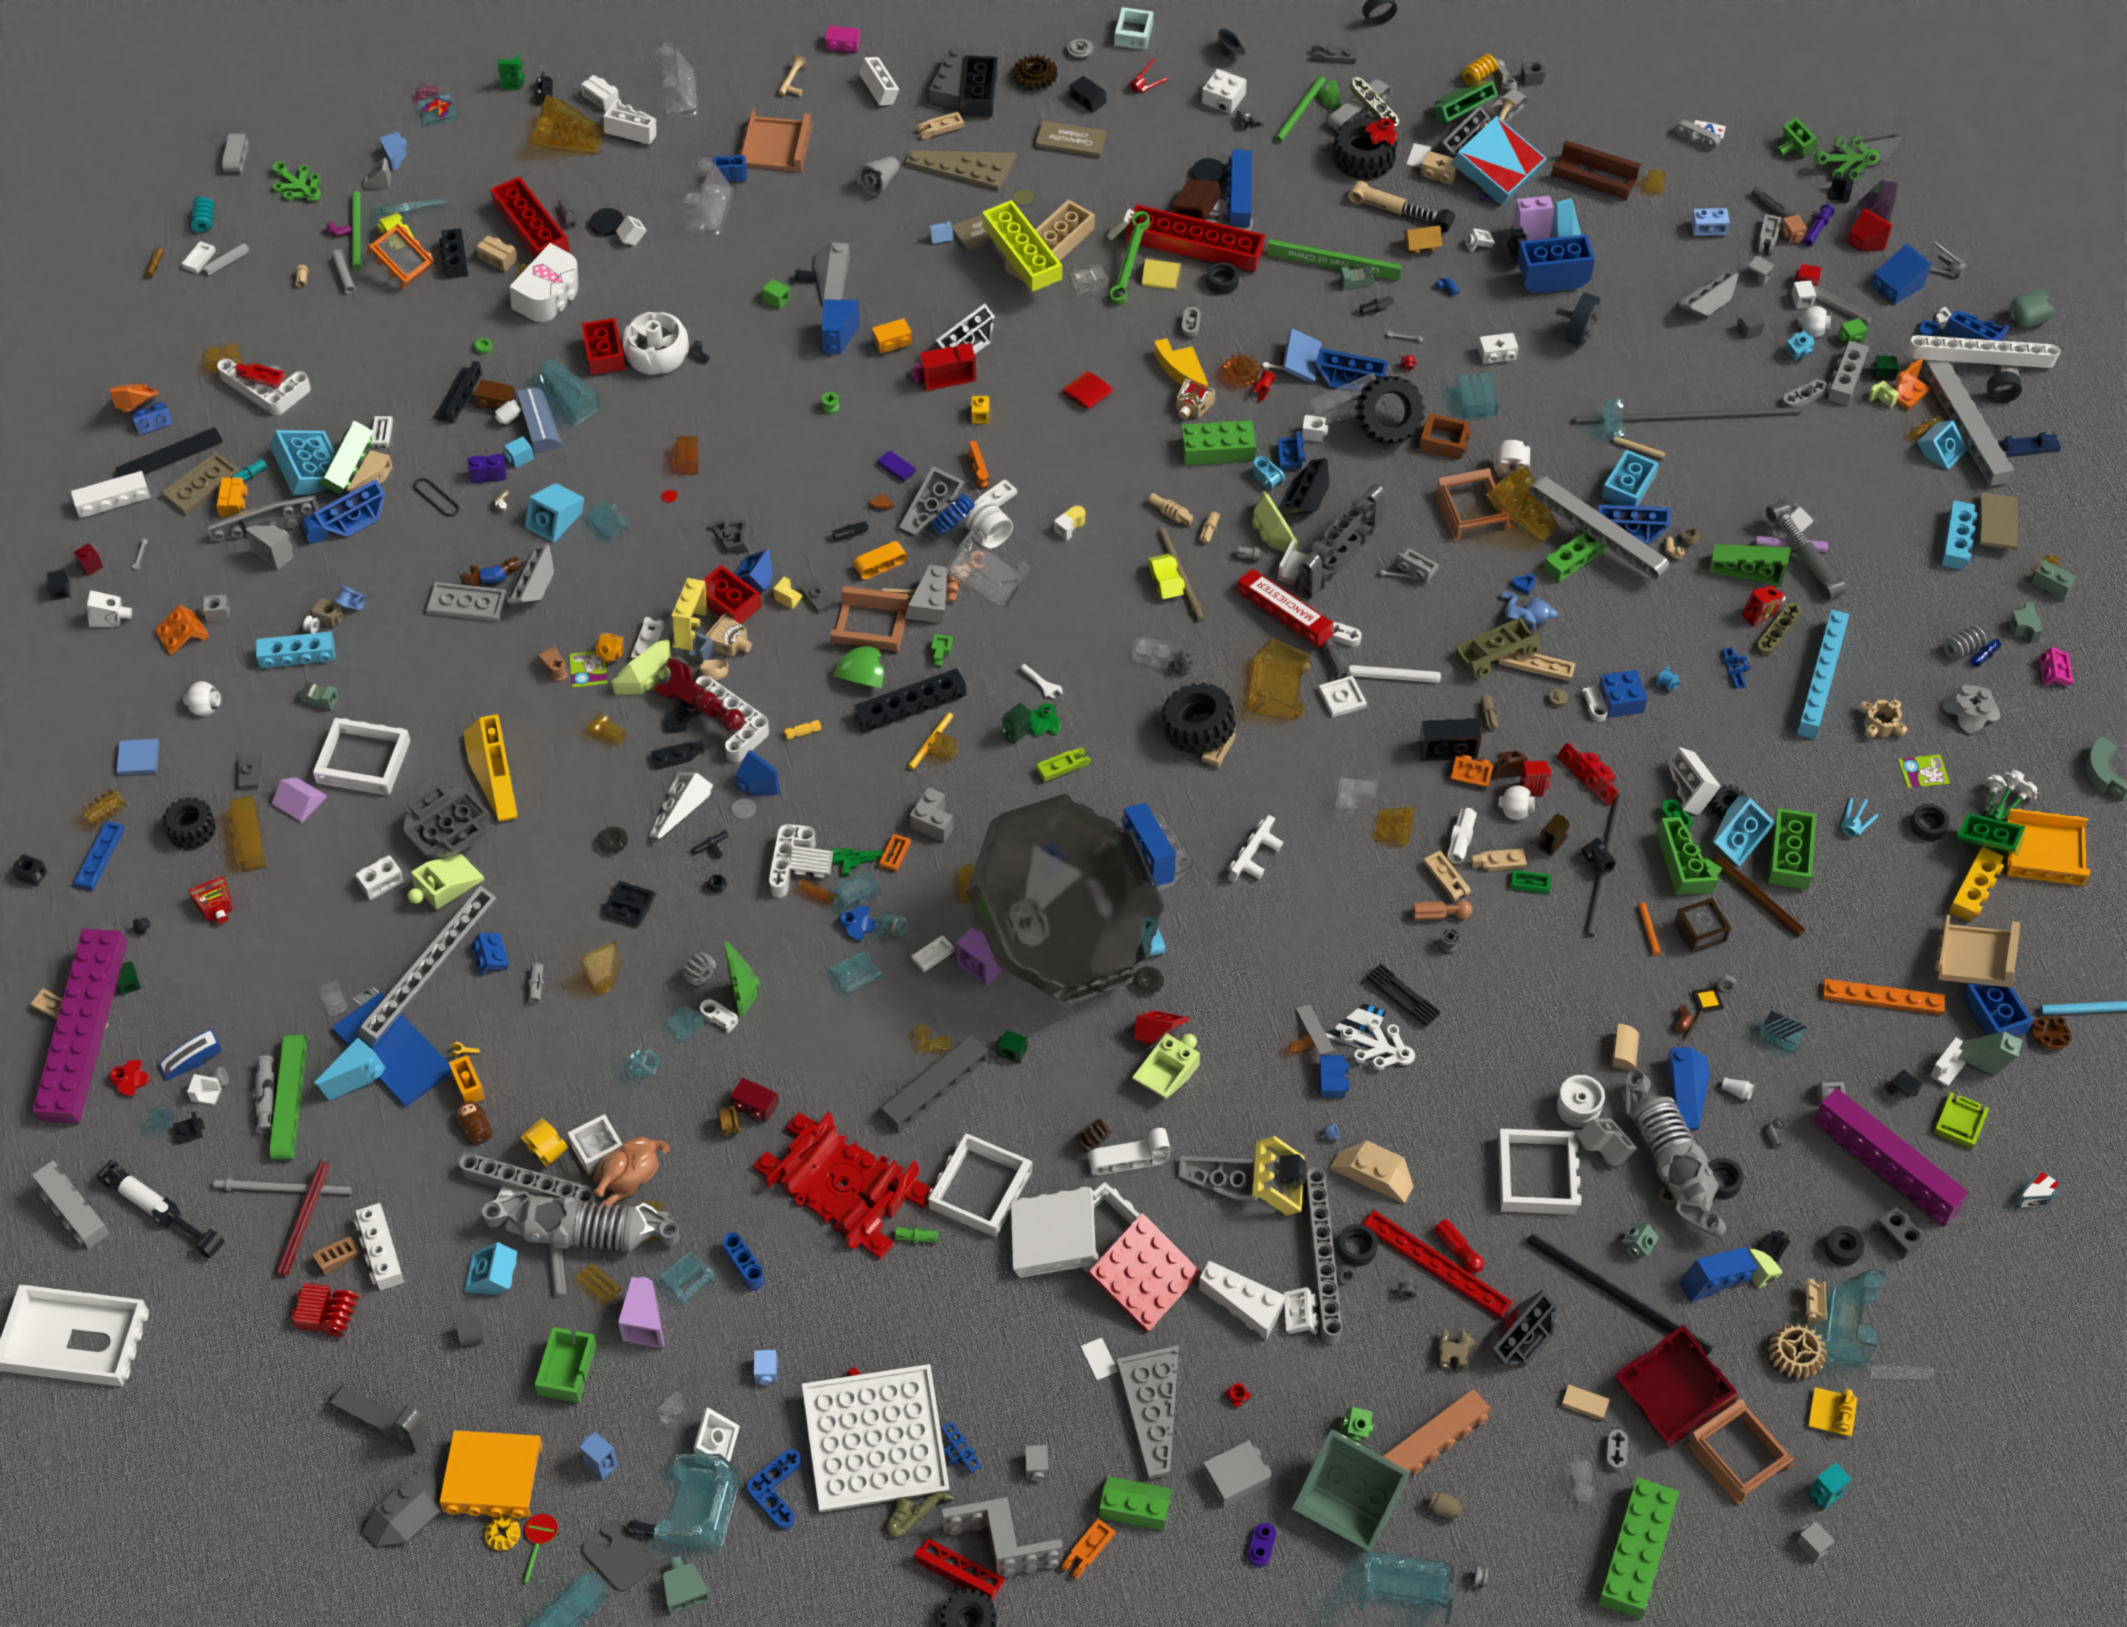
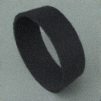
M1367 0L1362 8L1363 16L1372 25H1381L1388 22L1397 12L1395 0ZM1386 3L1392 4L1390 9L1382 15L1369 17L1376 7Z

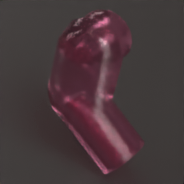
M422 85L415 92L416 100L422 102L427 94H437L438 86Z

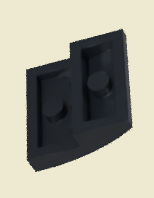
M618 881L613 896H610L603 915L640 926L651 907L656 893L642 887Z

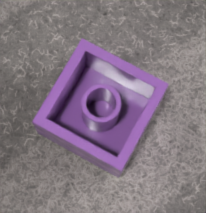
M970 928L956 942L957 964L985 985H988L1002 971L1001 947L996 942L988 940L982 932H977L975 929Z

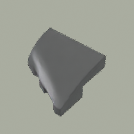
M726 519L710 523L729 551L749 552L748 522L746 519L729 523Z

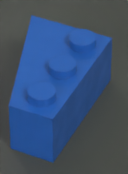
M1746 1247L1696 1259L1679 1280V1284L1692 1303L1740 1282L1749 1281L1753 1278V1273L1758 1267Z

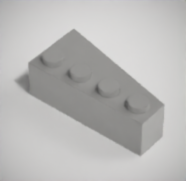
M54 1160L32 1175L41 1191L38 1195L45 1204L49 1202L52 1205L50 1209L56 1217H62L63 1220L61 1222L67 1231L73 1230L75 1233L73 1237L79 1245L84 1244L90 1249L109 1235L105 1224L90 1205H86V1201L78 1190L74 1189L67 1176L61 1174Z

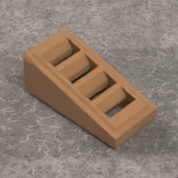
M349 1236L313 1253L312 1256L326 1276L361 1254V1251ZM349 1245L352 1251L348 1252L345 1246ZM341 1249L344 1255H340L338 1251ZM335 1254L337 1258L333 1259L331 1255Z

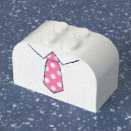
M549 243L510 285L511 309L536 322L549 321L560 311H563L566 304L574 299L578 291V270L575 257Z

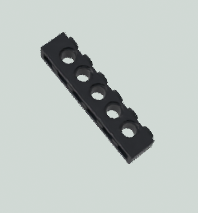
M958 668L858 703L854 705V716L863 733L873 731L886 724L889 725L897 720L909 718L911 715L925 712L933 707L942 706L955 699H961L967 695L966 683Z

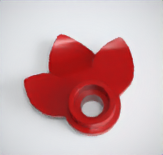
M1383 118L1379 122H1372L1365 129V132L1371 134L1372 145L1385 140L1387 144L1392 146L1396 141L1397 133L1394 130V122L1390 118Z
M142 1060L127 1061L123 1067L117 1066L113 1068L109 1076L111 1083L118 1086L119 1092L126 1096H135L136 1087H143L151 1080L147 1073L140 1070Z

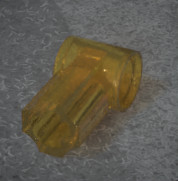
M598 713L586 727L588 732L594 737L599 738L602 736L616 745L621 744L627 735L625 729L612 723L603 713Z

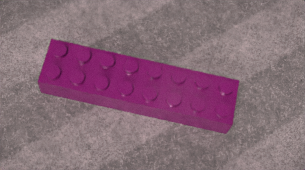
M1838 1088L1821 1102L1813 1122L1821 1131H1825L1836 1143L1845 1147L1852 1156L1859 1158L1865 1163L1867 1168L1874 1170L1886 1183H1890L1901 1195L1914 1202L1917 1208L1929 1214L1935 1222L1945 1227L1956 1216L1969 1193L1966 1189Z

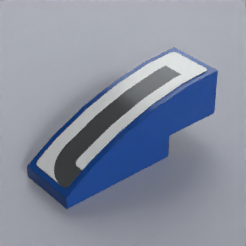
M211 1028L177 1047L159 1065L166 1081L204 1065V1059L222 1052V1049Z

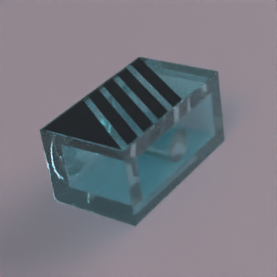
M1771 1010L1758 1038L1795 1055L1808 1027L1799 1021L1784 1016L1780 1012Z

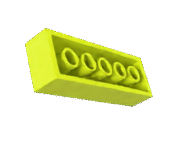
M1012 200L982 212V227L1032 292L1062 280V264Z

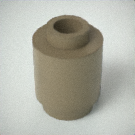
M1435 1492L1429 1509L1433 1510V1513L1453 1521L1454 1517L1459 1518L1463 1506L1459 1505L1460 1500L1442 1492L1440 1494Z

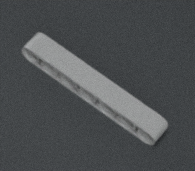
M465 1154L459 1161L462 1174L468 1180L500 1189L502 1186L543 1197L559 1198L564 1193L569 1192L570 1194L566 1196H573L575 1200H580L581 1202L584 1198H590L587 1201H583V1203L588 1202L590 1206L594 1202L596 1203L593 1190L588 1186L474 1154ZM545 1187H551L548 1190H543Z

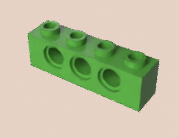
M1583 532L1579 536L1573 537L1566 545L1563 544L1555 553L1549 554L1545 558L1544 571L1560 583L1608 548Z

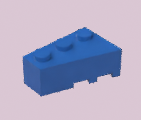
M1956 310L1948 318L1942 334L1949 338L2004 341L2010 326H1997L1993 324L1994 321L1988 320V322L1977 320V316Z

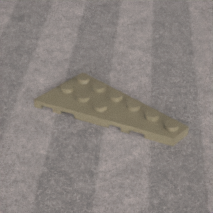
M911 150L906 159V166L999 191L1016 159V153Z

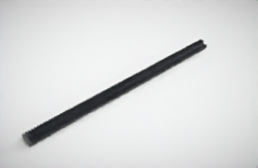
M1534 1232L1528 1237L1527 1243L1531 1246L1536 1247V1249L1547 1254L1552 1259L1554 1258L1558 1263L1563 1264V1266L1565 1265L1569 1270L1574 1271V1273L1585 1278V1280L1596 1285V1287L1601 1288V1290L1612 1295V1297L1617 1298V1300L1619 1299L1621 1303L1626 1306L1628 1305V1307L1637 1311L1642 1316L1644 1315L1648 1320L1653 1321V1323L1669 1331V1333L1674 1332L1681 1326H1678L1676 1322L1673 1324L1674 1321L1671 1322V1319L1669 1320L1667 1316L1664 1318L1665 1315L1662 1316V1313L1660 1314L1659 1312L1657 1314L1658 1310L1655 1312L1653 1307L1651 1308L1650 1306L1648 1308L1649 1305L1646 1306V1303H1641L1642 1300L1639 1302L1640 1299L1637 1300V1297L1635 1298L1634 1296L1632 1298L1633 1295L1630 1296V1293H1625L1626 1290L1623 1292L1624 1289L1621 1290V1287L1620 1289H1618L1619 1286L1616 1288L1617 1285L1614 1286L1615 1283L1613 1285L1612 1282L1609 1283L1610 1280L1607 1282L1608 1279H1606L1605 1281L1601 1274L1599 1275L1598 1273L1596 1275V1272L1594 1273L1592 1269L1589 1271L1590 1268L1587 1269L1588 1266L1585 1268V1265L1582 1266L1583 1263L1580 1265L1581 1262H1579L1578 1264L1574 1257L1571 1259L1572 1256L1569 1258L1570 1255L1567 1256V1253L1566 1255H1564L1565 1252L1562 1254L1563 1250L1560 1252L1558 1248L1556 1249V1246L1554 1247L1553 1245L1551 1247L1552 1244L1549 1245L1550 1242L1547 1244L1545 1239L1543 1240L1542 1238L1540 1240L1541 1237L1538 1238V1235L1535 1237L1536 1234L1533 1235ZM1695 1335L1694 1338L1701 1345L1706 1356H1708L1713 1349V1345L1710 1347L1711 1344L1708 1345L1706 1341L1703 1343L1704 1339L1701 1341V1338L1699 1339V1336L1696 1338L1697 1335Z

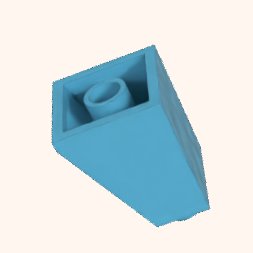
M554 483L529 497L524 528L554 543L582 514L584 497Z

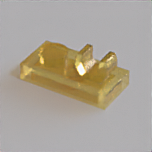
M965 864V867H959L960 903H979L978 867H973L972 864Z

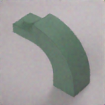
M2101 736L2093 745L2087 758V777L2099 793L2103 794L2107 790L2113 796L2123 801L2127 797V782L2114 774L2108 765V761L2113 757L2118 746Z

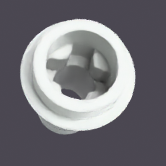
M1725 1078L1722 1089L1741 1100H1749L1754 1085L1750 1084V1081Z

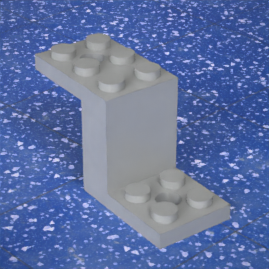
M1008 1497L942 1509L944 1534L957 1535L965 1530L979 1531L988 1526L998 1575L1009 1577L1016 1572L1024 1571L1031 1573L1038 1568L1046 1567L1047 1569H1053L1063 1564L1061 1539L1017 1547Z

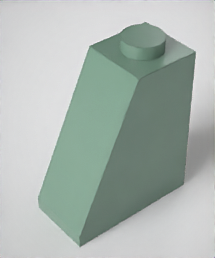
M2006 1032L1966 1040L1962 1043L1961 1050L1963 1051L1958 1059L1995 1076L2019 1056L2022 1040Z

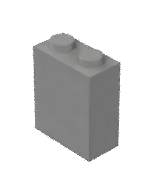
M1250 1440L1204 1462L1203 1472L1223 1507L1270 1485L1271 1470L1267 1464H1263L1260 1459L1261 1453L1257 1446L1253 1447Z

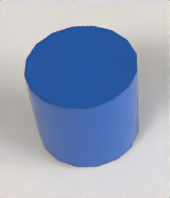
M314 514L306 516L301 521V528L309 542L318 543L327 537L328 531L322 528Z

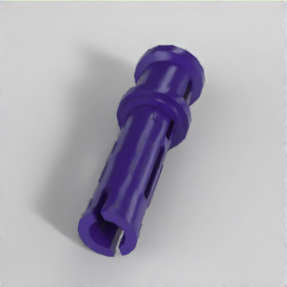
M1823 204L1820 207V212L1814 217V224L1803 239L1804 245L1810 247L1814 244L1822 228L1828 225L1829 218L1834 215L1835 209L1833 206Z

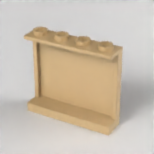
M1947 915L1946 923L1942 922L1941 934L1944 935H1940L1939 946L1941 947H1938L1935 971L1939 972L1938 980L2013 988L2020 922L2012 921L2011 931L1950 925V915Z

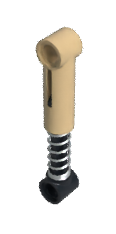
M1363 181L1355 182L1348 194L1349 200L1354 204L1365 203L1398 215L1405 213V215L1410 214L1411 217L1415 216L1416 219L1420 217L1422 221L1426 219L1427 222L1431 221L1434 226H1440L1442 233L1448 232L1455 220V214L1449 209L1431 212L1430 209L1419 208V205L1416 207L1413 206V203L1411 205L1408 204L1407 199L1370 188Z

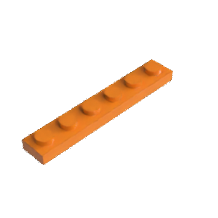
M1824 979L1823 1000L1942 1016L1945 1012L1944 994Z

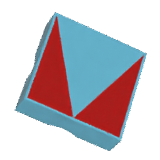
M1496 116L1457 153L1452 164L1469 179L1476 182L1484 192L1502 206L1516 193L1522 184L1526 183L1540 170L1547 158Z

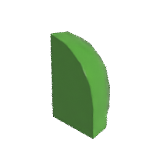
M1336 80L1327 82L1328 85L1323 89L1320 88L1318 94L1323 105L1337 110L1340 108V95Z

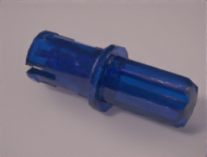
M1996 638L1986 646H1982L1980 651L1971 658V663L1975 667H1980L1987 659H1991L1993 653L2002 646L2000 640Z

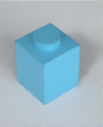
M523 436L504 445L506 451L504 454L505 459L508 463H512L515 468L534 459L532 447Z

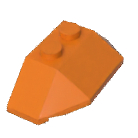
M125 384L109 388L115 408H121V412L137 409L136 407L144 405L159 395L157 390L147 387L146 384Z

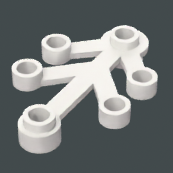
M1376 1017L1369 1019L1368 1028L1373 1032L1377 1040L1356 1033L1355 1029L1351 1026L1342 1028L1340 1032V1040L1344 1044H1352L1356 1041L1372 1047V1049L1367 1051L1359 1049L1355 1052L1354 1060L1357 1063H1363L1367 1059L1384 1053L1392 1056L1385 1059L1380 1056L1376 1057L1373 1061L1374 1069L1383 1070L1384 1067L1395 1063L1407 1066L1414 1061L1415 1053L1410 1047L1404 1046L1399 1036V1027L1392 1024L1387 1028V1036L1392 1038L1396 1047L1388 1044L1380 1029L1381 1022Z

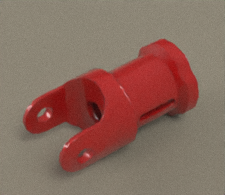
M1268 370L1261 373L1260 380L1256 382L1252 389L1253 393L1258 392L1259 397L1257 400L1259 402L1265 399L1270 391V385L1276 379L1275 375Z

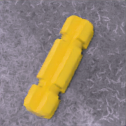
M819 720L811 721V724L807 722L794 726V729L792 727L784 730V734L787 740L793 739L794 736L799 737L810 734L811 731H820L821 724Z

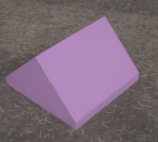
M299 778L281 779L273 798L272 806L302 823L327 796Z

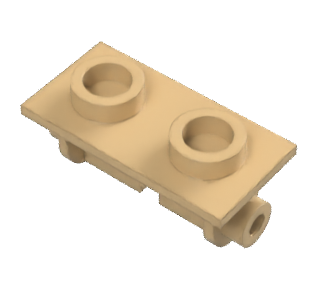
M1807 1279L1806 1283H1804L1807 1296V1311L1805 1315L1808 1317V1325L1827 1320L1825 1281L1816 1283L1814 1279Z

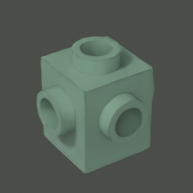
M1632 1223L1621 1242L1630 1255L1635 1257L1648 1256L1659 1237L1648 1223Z

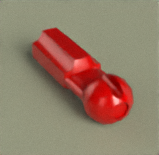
M1447 1218L1435 1226L1434 1232L1451 1252L1460 1258L1468 1272L1479 1273L1483 1270V1257L1472 1250L1466 1239Z

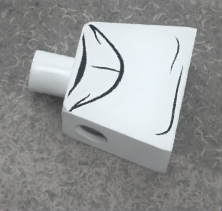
M90 591L87 603L89 627H118L121 618L131 619L132 608L122 607L120 597Z

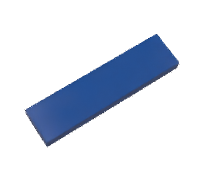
M105 821L74 881L75 887L94 891L125 830L124 825Z

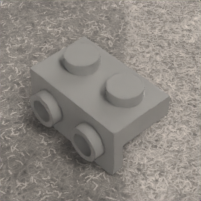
M1410 548L1404 554L1400 553L1397 558V567L1426 583L1439 569V564Z

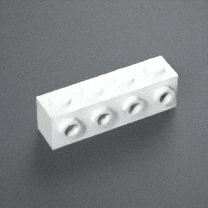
M378 1203L356 1210L358 1218L354 1219L357 1231H362L363 1234L359 1239L362 1248H367L368 1254L364 1256L368 1267L372 1266L373 1272H370L373 1285L377 1284L381 1291L404 1283L381 1204Z

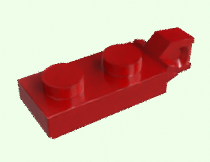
M238 363L235 367L236 375L241 376L243 379L276 389L279 388L285 378L284 371L255 363L248 366Z

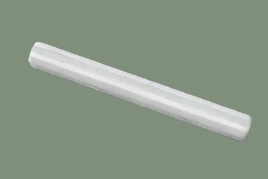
M1350 665L1348 669L1349 676L1434 683H1439L1441 679V673L1435 671Z

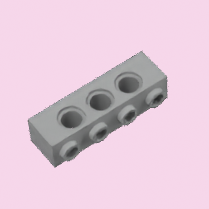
M1849 341L1847 347H1843L1840 355L1843 359L1839 358L1836 365L1838 371L1834 370L1831 379L1834 382H1830L1827 393H1830L1829 401L1845 406L1849 405L1866 360L1869 346Z

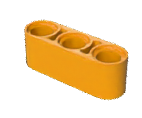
M894 541L857 557L853 561V566L862 579H869L903 564L908 556L899 542Z

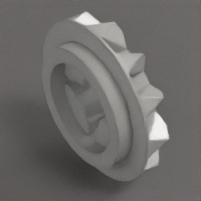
M1075 39L1068 44V52L1075 59L1078 57L1081 59L1083 57L1088 58L1093 53V45L1088 40Z

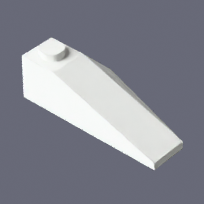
M679 772L667 792L670 795L667 802H663L661 806L663 813L656 818L649 837L661 838L709 797L713 785L696 772Z

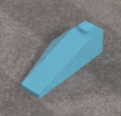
M1570 198L1556 202L1549 238L1580 235L1581 231L1573 200Z

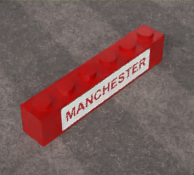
M1252 568L1238 579V593L1242 597L1247 598L1255 606H1259L1266 611L1268 615H1272L1282 624L1290 627L1295 633L1306 638L1308 642L1319 647L1334 635V624L1331 620Z

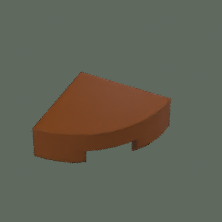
M882 493L870 500L869 506L873 509L890 510L894 508V503Z

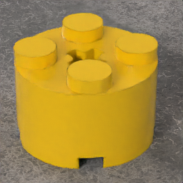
M542 1118L520 1136L526 1144V1148L533 1155L536 1154L539 1157L538 1160L544 1167L553 1163L569 1149L563 1139L560 1140L556 1130Z

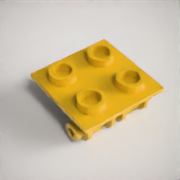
M1815 1387L1809 1427L1852 1437L1857 1397L1854 1396L1853 1391L1846 1389L1841 1394Z

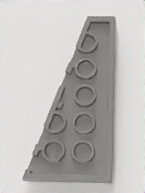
M1179 1345L1117 1359L1118 1369L1148 1479L1170 1475Z

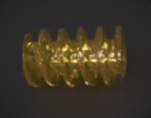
M110 788L107 790L108 795L102 793L101 799L96 797L94 799L95 803L89 802L88 807L83 806L81 808L83 816L93 828H95L93 822L101 824V817L108 820L107 813L113 816V809L121 811L120 804L127 807L124 799L117 791Z

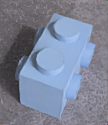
M1727 208L1693 209L1691 218L1693 235H1727L1730 225Z

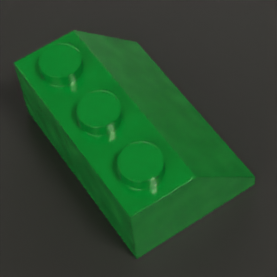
M1967 813L1957 834V839L1969 845L1983 846L1989 850L2018 856L2023 845L2025 826Z

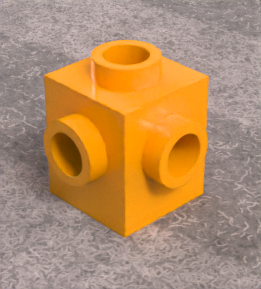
M610 633L600 634V638L595 645V656L601 657L602 661L608 663L618 660L623 654L624 648L622 645L624 638Z

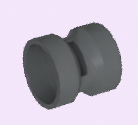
M1445 928L1441 932L1439 941L1440 951L1445 954H1454L1458 950L1460 941L1459 931L1454 928Z

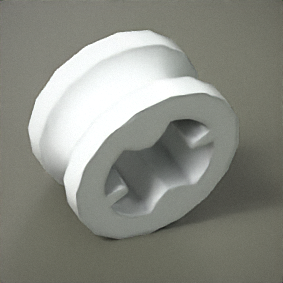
M310 615L307 616L303 623V630L309 631L311 634L316 633L320 620Z

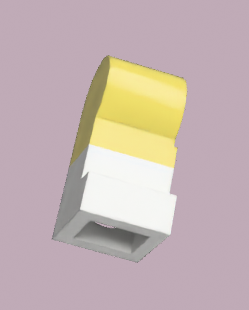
M1081 506L1070 508L1054 520V531L1066 541L1070 539L1072 531L1076 527H1081L1085 524V509Z

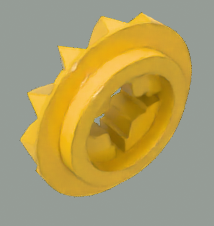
M501 1516L500 1518L492 1519V1522L486 1525L484 1535L487 1544L491 1548L503 1551L512 1548L518 1542L521 1531L518 1522L512 1519L511 1516ZM498 1527L503 1530L507 1529V1539L502 1535H498Z

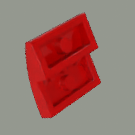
M1088 371L1062 389L1064 395L1075 399L1078 406L1090 409L1113 392V388Z

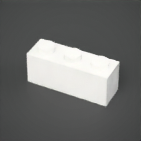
M879 57L864 58L859 71L861 78L879 105H893L899 88Z

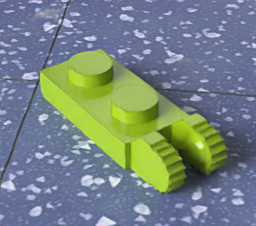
M1082 747L1072 751L1069 750L1037 763L1036 769L1043 781L1046 782L1090 764L1091 759L1088 756L1083 757L1085 750Z

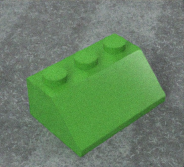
M1108 1476L1103 1490L1099 1518L1164 1531L1172 1489Z

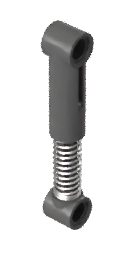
M1781 500L1767 506V518L1770 522L1779 524L1785 534H1787V537H1789L1797 549L1796 553L1819 584L1822 596L1826 600H1830L1846 592L1844 581L1834 575L1812 542L1807 541L1805 536H1803L1804 534H1801L1802 531L1798 529L1797 524H1794L1795 522L1791 519V508L1787 501Z

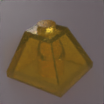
M616 940L580 958L584 979L596 996L606 993L614 987L621 966Z

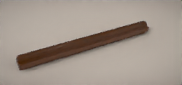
M1722 856L1715 859L1714 863L1722 868V872L1793 934L1800 937L1804 933L1805 928L1726 859Z

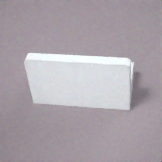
M1291 541L1278 571V580L1295 585L1299 578V564L1307 556V554L1294 550V541Z

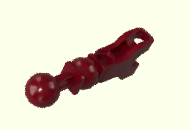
M668 657L665 666L669 668L671 676L665 684L655 682L652 689L656 693L670 699L681 698L689 704L696 706L697 710L702 714L711 717L718 716L721 718L722 726L729 732H736L742 729L745 724V716L739 709L732 708L727 710L724 708L723 700L718 699L715 693L706 690L692 679L689 666L677 659Z

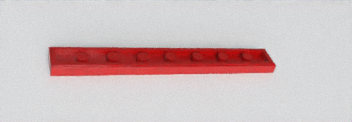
M1373 1210L1362 1224L1373 1230L1379 1240L1501 1320L1512 1306L1513 1301L1377 1211Z

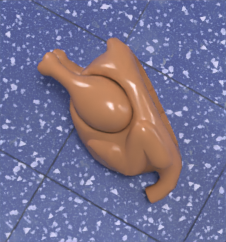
M643 1136L624 1142L622 1146L606 1154L600 1161L593 1176L594 1182L599 1184V1186L594 1190L593 1194L597 1197H603L606 1188L613 1192L608 1199L601 1202L606 1207L609 1204L613 1205L620 1199L631 1196L638 1190L640 1184L648 1182L659 1169L657 1151L661 1149L664 1153H668L670 1146L662 1140H648Z

